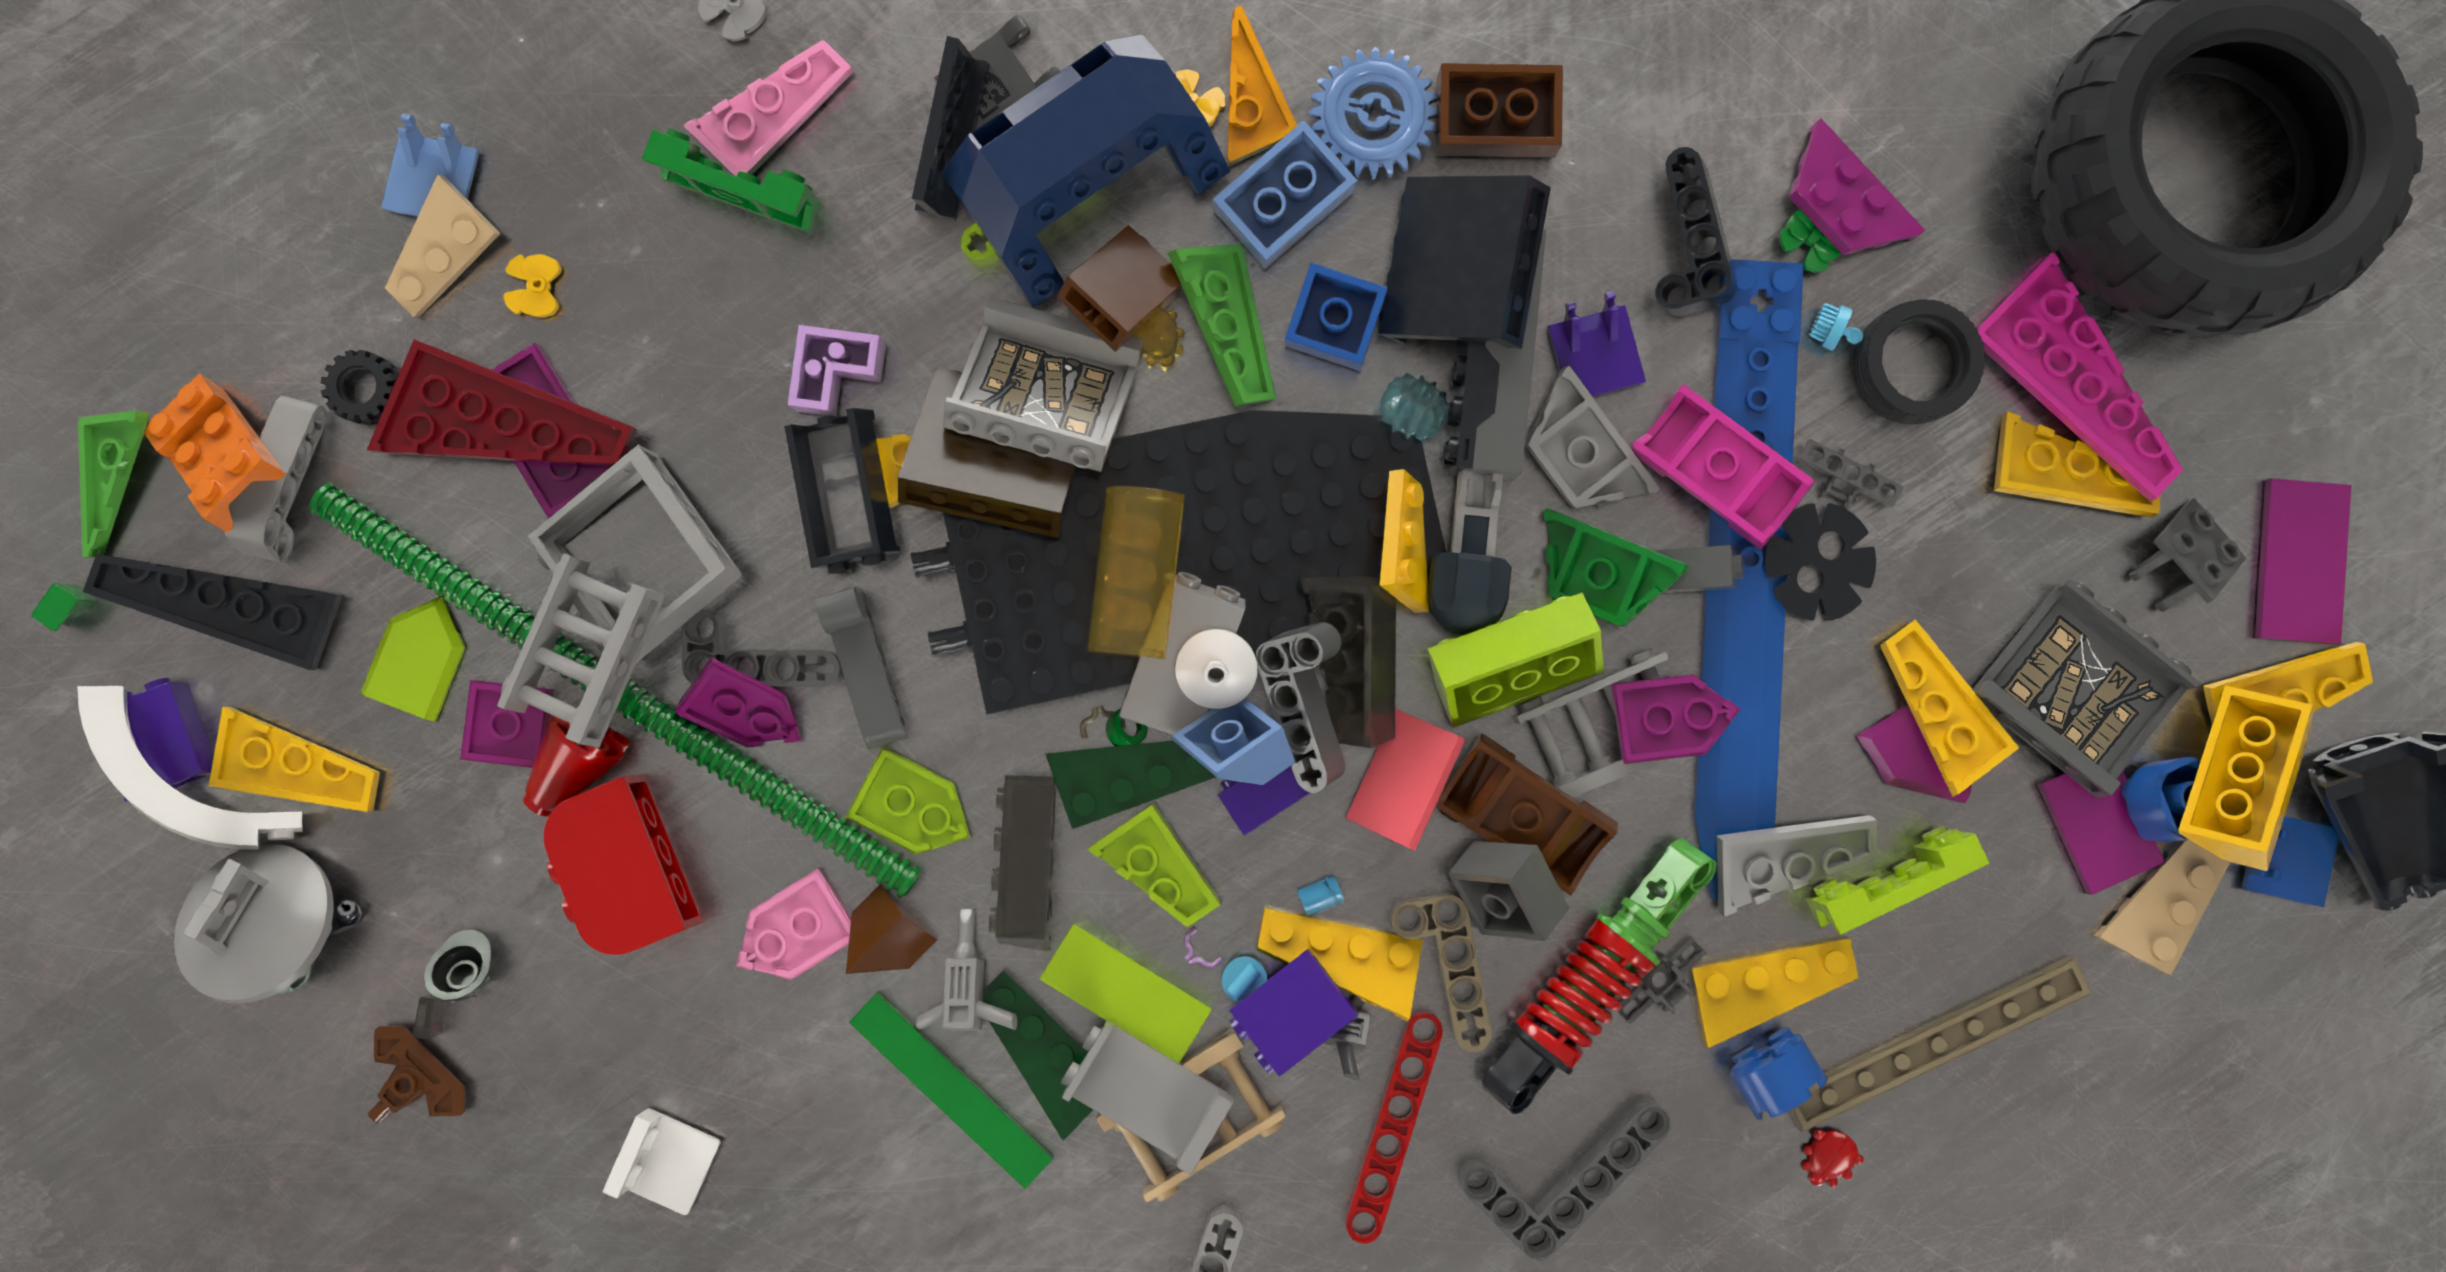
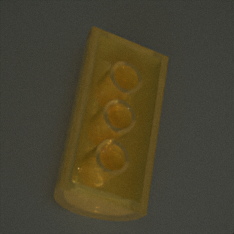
M1110 486L1106 488L1087 652L1101 655L1166 660L1185 495L1144 487Z

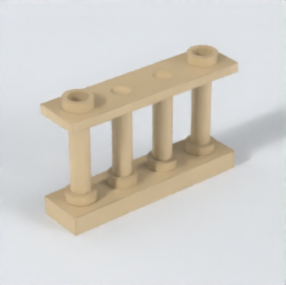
M1234 1029L1187 1056L1179 1064L1204 1079L1206 1078L1204 1071L1218 1063L1220 1068L1225 1067L1256 1119L1235 1131L1225 1116L1216 1131L1221 1140L1204 1151L1191 1175L1178 1167L1166 1174L1145 1140L1102 1114L1097 1113L1096 1120L1104 1133L1113 1127L1116 1132H1122L1152 1183L1144 1187L1143 1197L1147 1203L1154 1198H1157L1159 1202L1164 1201L1180 1189L1177 1184L1256 1135L1261 1134L1265 1138L1283 1126L1281 1120L1286 1118V1110L1282 1103L1269 1110L1238 1059L1241 1056L1238 1050L1244 1047V1041Z

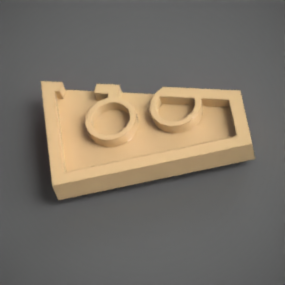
M437 174L385 289L413 317H420L501 233L444 175Z

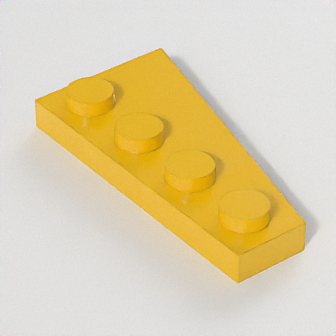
M2353 642L2203 686L2211 724L2213 725L2225 686L2312 704L2314 713L2322 707H2331L2373 683V677L2365 643Z
M1267 908L1264 909L1256 951L1288 965L1304 951L1310 949L1339 988L1360 997L1366 1003L1375 1007L1379 1006L1394 1013L1396 1017L1407 1022L1410 1020L1423 940L1405 939L1395 934Z

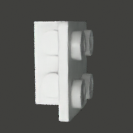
M647 1108L635 1117L602 1192L617 1199L626 1191H631L675 1212L687 1215L694 1205L721 1141L707 1133Z

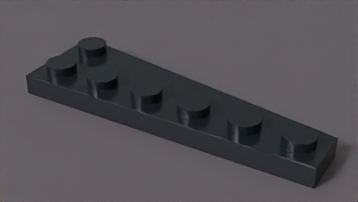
M100 554L95 556L83 589L84 593L316 671L343 597L334 593Z

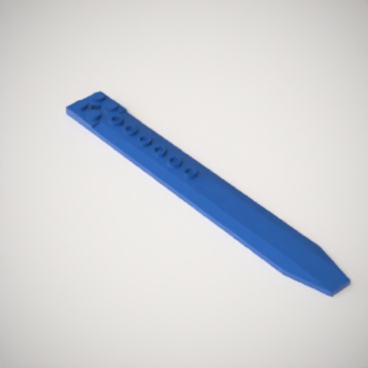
M1731 259L1737 279V291L1731 301L1718 306L1713 406L1793 464L1798 343H1800L1804 263ZM1721 274L1719 290L1724 286L1726 281V276ZM1758 292H1763L1765 297L1770 300V305L1764 308V312H1758L1757 305L1750 303V298L1756 297ZM1708 507L1706 547L1731 545L1736 548L1737 555L1742 554L1744 559V579H1738V589L1704 591L1700 679L1724 699H1728L1741 709L1708 753L1696 756L1693 819L1699 850L1717 863L1716 835L1774 828L1786 608L1777 600L1773 590L1787 579V575L1768 578L1765 570V554L1768 542L1761 550L1730 528L1728 521ZM1780 526L1773 536L1789 541V535ZM1717 868L1713 878L1707 884L1710 899H1718Z

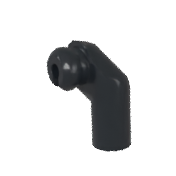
M343 900L340 902L341 905L334 908L330 935L339 934L354 927L359 922L362 912L357 903L352 900Z

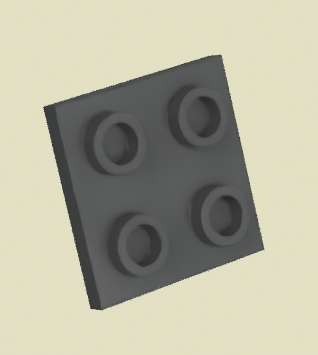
M2195 498L2187 501L2153 541L2160 550L2134 568L2135 571L2131 572L2129 576L2133 581H2137L2171 559L2178 564L2189 579L2161 597V602L2155 604L2158 610L2163 612L2195 591L2206 603L2213 601L2246 560V557L2240 551L2238 545L2230 540L2217 525L2211 514Z

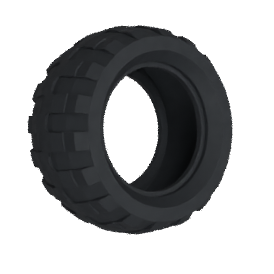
M2141 0L2097 32L2070 60L2059 78L2053 99L2047 104L2040 121L2034 142V147L2038 152L2037 163L2034 167V172L2031 174V189L2034 202L2041 203L2042 213L2046 221L2041 229L2049 248L2053 253L2057 250L2060 251L2066 263L2073 270L2069 277L2087 295H2098L2105 302L2112 305L2111 312L2125 320L2136 324L2162 327L2163 331L2195 337L2256 333L2304 316L2321 307L2331 297L2347 289L2358 280L2384 250L2383 244L2402 225L2413 201L2408 191L2414 175L2421 171L2423 160V142L2417 138L2415 119L2420 110L2413 85L2406 84L2403 73L2395 61L2399 59V56L2383 34L2377 36L2361 20L2362 13L2345 0ZM2181 74H2207L2233 81L2256 94L2269 106L2282 123L2291 143L2295 159V190L2289 212L2282 226L2263 248H2234L2206 240L2178 222L2155 194L2143 160L2142 131L2149 103L2164 78Z

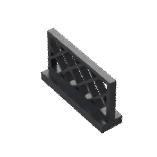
M947 36L912 199L916 202L914 210L919 213L956 220L960 201L948 187L941 172L967 135L976 130L990 64L988 61L973 58L959 38Z

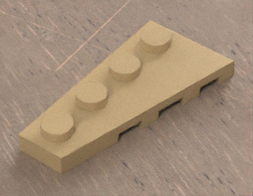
M2191 840L2177 841L2169 850L2170 855L2164 860L2165 863L2151 870L2143 879L2145 881L2144 884L2131 898L2125 899L2116 911L2118 913L2106 926L2102 925L2093 936L2164 974L2172 975L2230 864L2229 861L2219 858Z

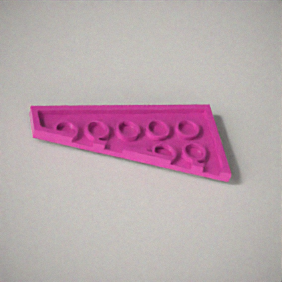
M2052 251L1977 328L1982 338L1981 341L1984 344L1983 349L1987 355L2151 502L2183 471V468L2160 429L2153 427L2142 408L2144 402L2137 391L2133 392L2123 376L2124 368L2095 319L2088 317L2077 298L2079 292L2073 282L2068 283L2058 266L2061 262L2056 253Z

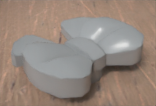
M698 0V12L704 22H709L724 10L730 14L721 34L724 39L733 42L746 39V34L756 30L764 21L767 13L763 0Z

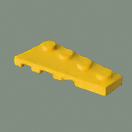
M2006 411L2002 415L1994 491L2150 518L2159 514L2161 494L2150 502L2086 443L2079 440L2073 442L2054 434L2055 430L2041 424L2035 426L2020 420L2021 416L2010 411Z
M1916 619L1880 645L1952 797L1960 794L2019 749L2018 745Z
M222 707L209 780L210 787L364 812L374 811L380 771L232 707Z
M1848 937L1697 965L1689 969L1704 1045L1707 1048L1715 1046L1859 978L1851 938Z

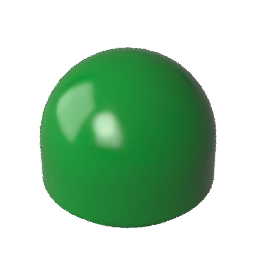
M1121 708L1109 716L1105 725V732L1108 740L1114 746H1132L1141 743L1145 739L1147 726L1135 722L1137 729L1134 736L1127 735L1122 730L1120 724L1122 717H1119Z

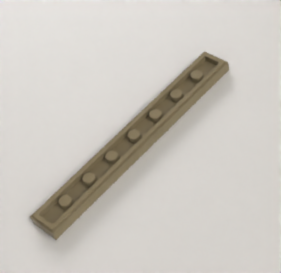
M2068 956L1824 1072L1828 1078L1826 1084L1822 1088L1819 1087L1817 1082L1811 1086L1809 1091L1812 1097L1790 1110L1791 1116L1798 1130L1804 1132L2093 993L2076 958Z

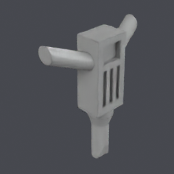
M975 909L959 910L958 944L953 953V959H946L944 1003L918 1015L916 1022L918 1031L943 1020L942 1028L950 1031L982 1030V1018L1013 1030L1017 1028V1016L1015 1013L983 1002L985 961L978 959L974 945Z

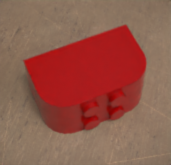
M645 774L619 777L563 801L551 812L546 821L543 836L545 850L550 860L547 862V870L552 881L556 885H560L565 898L562 901V907L567 919L571 923H575L580 936L590 947L604 954L622 955L704 922Z

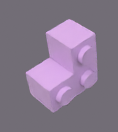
M799 325L787 405L796 412L836 416L841 378L881 383L886 342L879 335Z

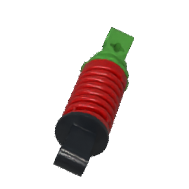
M1684 838L1677 839L1666 849L1661 860L1648 876L1642 880L1630 898L1625 897L1620 903L1622 908L1621 910L1619 909L1617 915L1611 918L1599 913L1596 917L1597 920L1585 934L1586 942L1580 941L1576 945L1575 949L1578 954L1570 953L1566 957V963L1569 967L1565 965L1559 966L1556 970L1559 979L1551 977L1546 982L1547 988L1552 993L1545 989L1537 993L1538 1001L1545 1008L1533 1002L1529 1003L1523 1014L1516 1021L1512 1020L1509 1024L1518 1037L1498 1062L1487 1071L1482 1082L1483 1088L1512 1114H1519L1532 1103L1537 1092L1556 1069L1571 1075L1574 1071L1573 1067L1583 1056L1581 1047L1590 1048L1593 1043V1039L1588 1033L1593 1036H1599L1602 1033L1603 1027L1598 1021L1604 1024L1610 1023L1612 1013L1608 1009L1617 1012L1622 1008V1002L1617 996L1625 1000L1631 997L1632 990L1626 983L1635 987L1639 986L1642 983L1641 976L1645 977L1648 972H1651L1655 966L1657 967L1660 964V960L1653 951L1655 946L1659 944L1660 939L1666 940L1671 934L1669 931L1670 927L1684 913L1686 907L1699 891L1711 881L1716 872V861ZM1673 902L1676 903L1675 907L1671 905Z

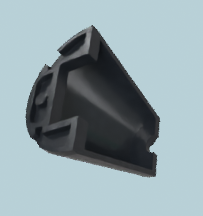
M2423 731L2422 739H2416L2411 736L2401 739L2400 732L2368 736L2342 743L2318 755L2312 761L2313 769H2308L2311 785L2375 908L2382 911L2395 910L2401 904L2407 902L2408 895L2415 898H2430L2435 896L2438 891L2446 889V733Z

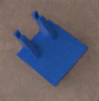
M2284 816L2268 871L2246 866L2242 889L2324 907L2339 837L2334 827Z

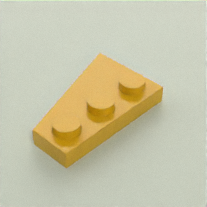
M1402 469L1389 471L1380 586L1414 613L1430 612L1423 516L1424 492L1422 485L1406 470Z

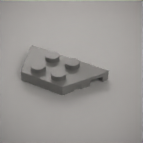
M1570 366L1562 368L1525 442V446L1570 507L1581 508L1597 503L1657 492L1660 489L1657 483Z

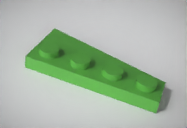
M1243 245L1182 248L1168 253L1235 407L1268 403L1275 400V390Z

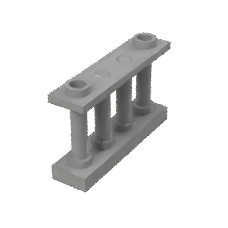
M564 553L560 562L556 564L552 571L551 583L514 668L502 685L501 697L497 706L505 710L521 713L526 712L528 705L534 706L569 723L570 728L565 738L578 744L599 748L665 595L636 584H632L630 591L627 593L586 576L590 563ZM578 590L619 608L620 614L613 630L608 631L569 613ZM562 628L603 646L602 655L595 669H591L552 651ZM545 666L586 684L587 689L579 707L576 708L536 689Z
M1652 648L1629 657L1632 664L1546 702H1543L1541 696L1519 705L1521 713L1512 716L1515 724L1530 721L1554 778L1551 779L1553 785L1571 797L1576 798L1659 762L1651 761L1624 765L1622 756L1613 760L1610 754L1606 755L1581 697L1603 688L1615 714L1612 684H1617L1618 681L1640 672L1643 680L1660 678L1655 665L1669 659L1666 652L1654 654ZM1565 704L1591 760L1588 763L1590 770L1577 776L1573 770L1569 771L1544 713Z

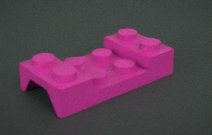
M1684 384L1678 389L1668 408L1650 430L1632 445V451L1639 460L1663 478L1665 475L1728 521L1730 528L1760 550L1810 491L1815 481Z

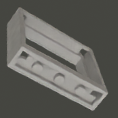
M640 445L634 447L527 536L539 555L536 558L538 562L552 572L556 564L560 562L563 554H568L563 545L642 479L709 573L656 616L637 662L743 576L658 455ZM578 590L573 602L578 610L576 617L608 631L613 630L616 622L602 601ZM597 644L598 650L603 652V646Z

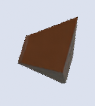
M879 884L852 912L846 974L910 969L938 938L883 884Z

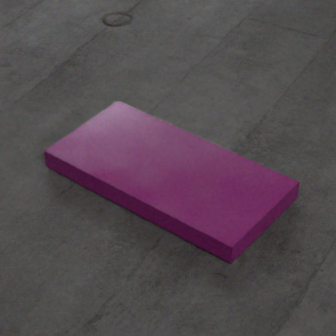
M537 343L531 344L491 369L574 403ZM513 460L548 519L612 467L605 465Z
M2275 478L2265 480L2255 624L2256 639L2341 645L2352 485Z

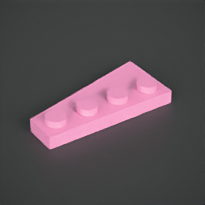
M822 40L779 66V70L763 80L759 78L749 84L747 90L729 101L727 99L713 106V110L697 120L694 118L683 126L734 176H737L738 171L752 175L841 86L854 70L835 50Z

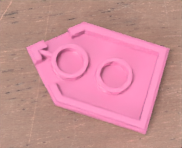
M819 868L749 911L746 923L747 928L736 967L769 973L792 980L849 944L851 916L827 877Z

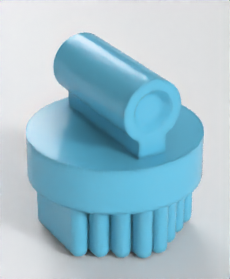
M1823 303V307L1820 308L1821 311L1818 312L1814 324H1812L1813 328L1810 329L1811 332L1808 335L1821 341V346L1831 351L1835 349L1842 335H1844V339L1852 344L1861 342L1863 332L1859 328L1853 326L1846 328L1853 310L1843 305L1836 308L1830 304Z
M1247 956L1238 957L1230 961L1222 974V986L1229 998L1238 1003L1267 981V973L1263 965L1258 960Z

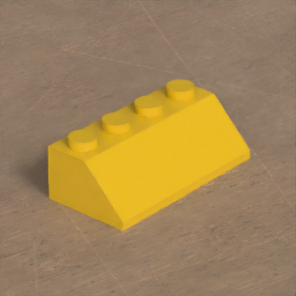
M2225 686L2178 830L2179 834L2225 861L2268 871L2312 728L2313 705Z

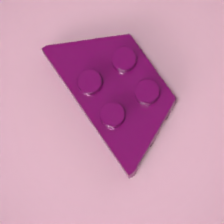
M1821 118L1809 129L1808 135H1810V140L1806 151L1801 155L1798 165L1799 175L1793 181L1789 198L1843 256L1860 252L1867 247L1872 249L1884 247L1898 240L1907 239V241H1911L1925 231L1917 220Z

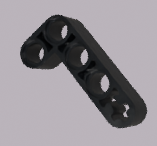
M1681 147L1672 151L1666 160L1665 166L1690 267L1662 277L1655 289V295L1659 304L1669 314L1676 317L1687 316L1723 305L1731 301L1737 291V279L1709 172L1699 153L1689 147ZM1686 164L1692 165L1689 168L1691 180L1695 185H1689L1682 175L1684 165ZM1700 199L1706 201V206L1701 213L1697 215L1688 214L1687 210L1692 202ZM1706 237L1716 238L1715 246L1711 251L1707 253L1697 252L1698 244L1702 239ZM1720 274L1726 276L1725 284L1720 290L1713 292L1707 290V283L1711 277ZM1676 287L1686 288V294L1682 301L1675 304L1668 303V296L1672 289Z

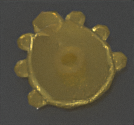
M1174 310L1168 312L1161 311L1133 336L1143 339L1141 354H1147L1146 361L1148 365H1154L1158 360L1161 366L1171 367L1176 361L1174 353L1181 354L1184 350L1183 345L1178 343V338H1182L1185 332L1182 328L1177 327V323L1174 320L1178 316Z

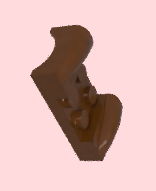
M1481 733L1445 784L1435 807L1439 808V811L1451 821L1460 822L1488 842L1537 845L1556 883L1561 890L1571 896L1593 860L1617 834L1618 822L1585 800L1580 803L1515 760V754Z

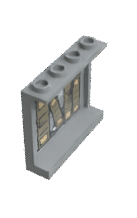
M988 296L983 311V323L952 398L946 397L943 427L960 434H969L993 441L999 445L1011 446L1032 452L1041 457H1050L1074 464L1080 468L1101 472L1139 366L1143 339L1132 337L1115 352L1083 322Z

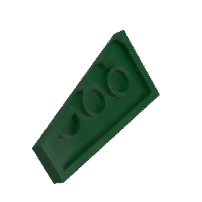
M1174 740L1045 754L1072 829L1216 778L1214 774L1175 743Z
M1004 969L984 989L983 1002L1015 1013L1017 1016V1028L1013 1030L991 1021L989 1023L1062 1141H1064L1093 1111L1092 1108L1073 1097L1069 1102L1062 1098L1067 1088L1061 1084L1063 1077L1073 1061L1079 1065L1082 1063L1088 1051L1082 1048L1083 1044Z

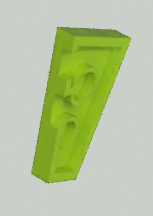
M1155 803L1087 849L1097 858H1102L1116 869L1115 872L1125 880H1130L1147 893L1151 900L1186 927H1189L1222 904V901Z

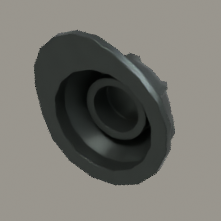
M462 930L443 942L427 963L423 977L425 987L432 996L451 1003H457L472 997L476 998L491 980L492 947L490 940L480 931Z

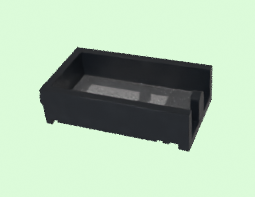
M849 408L846 409L847 416L817 418V424L810 426L794 424L784 426L811 568H827L828 574L851 571V563L862 561L863 566L882 564L887 562L886 555L901 552L900 546L896 545L873 420H875L874 410Z

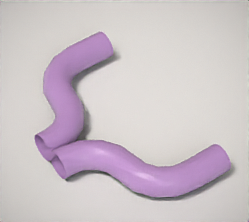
M1192 927L1184 937V944L1188 950L1185 959L1191 966L1198 963L1207 969L1216 968L1223 962L1221 957L1212 963H1208L1199 957L1192 958L1194 949L1190 943V938L1197 932V929Z

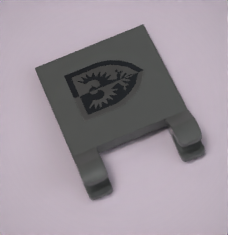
M1021 15L1012 17L998 32L969 52L973 58L988 61L990 64L976 129L1060 72L1057 67H1051L1034 83L1009 46L1022 40L1030 33V27Z

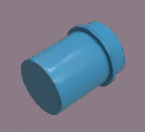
M1335 875L1329 878L1324 877V880L1297 890L1307 916L1335 905L1338 907V904L1345 902Z

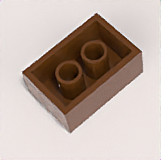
M1441 63L1437 75V94L1439 95L1437 108L1439 109V116L1436 118V125L1438 126V132L1436 133V156L1556 157L1562 146L1563 65Z

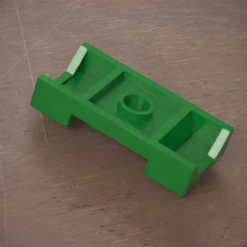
M668 128L666 134L652 129L641 160L660 167L661 179L801 230L811 231L821 202L813 194V188L804 184V177L788 170H782L780 175L767 171L763 185H760L761 179L746 172L738 171L737 176L722 171L724 167L715 161L705 158L700 153L701 148L690 142V136Z

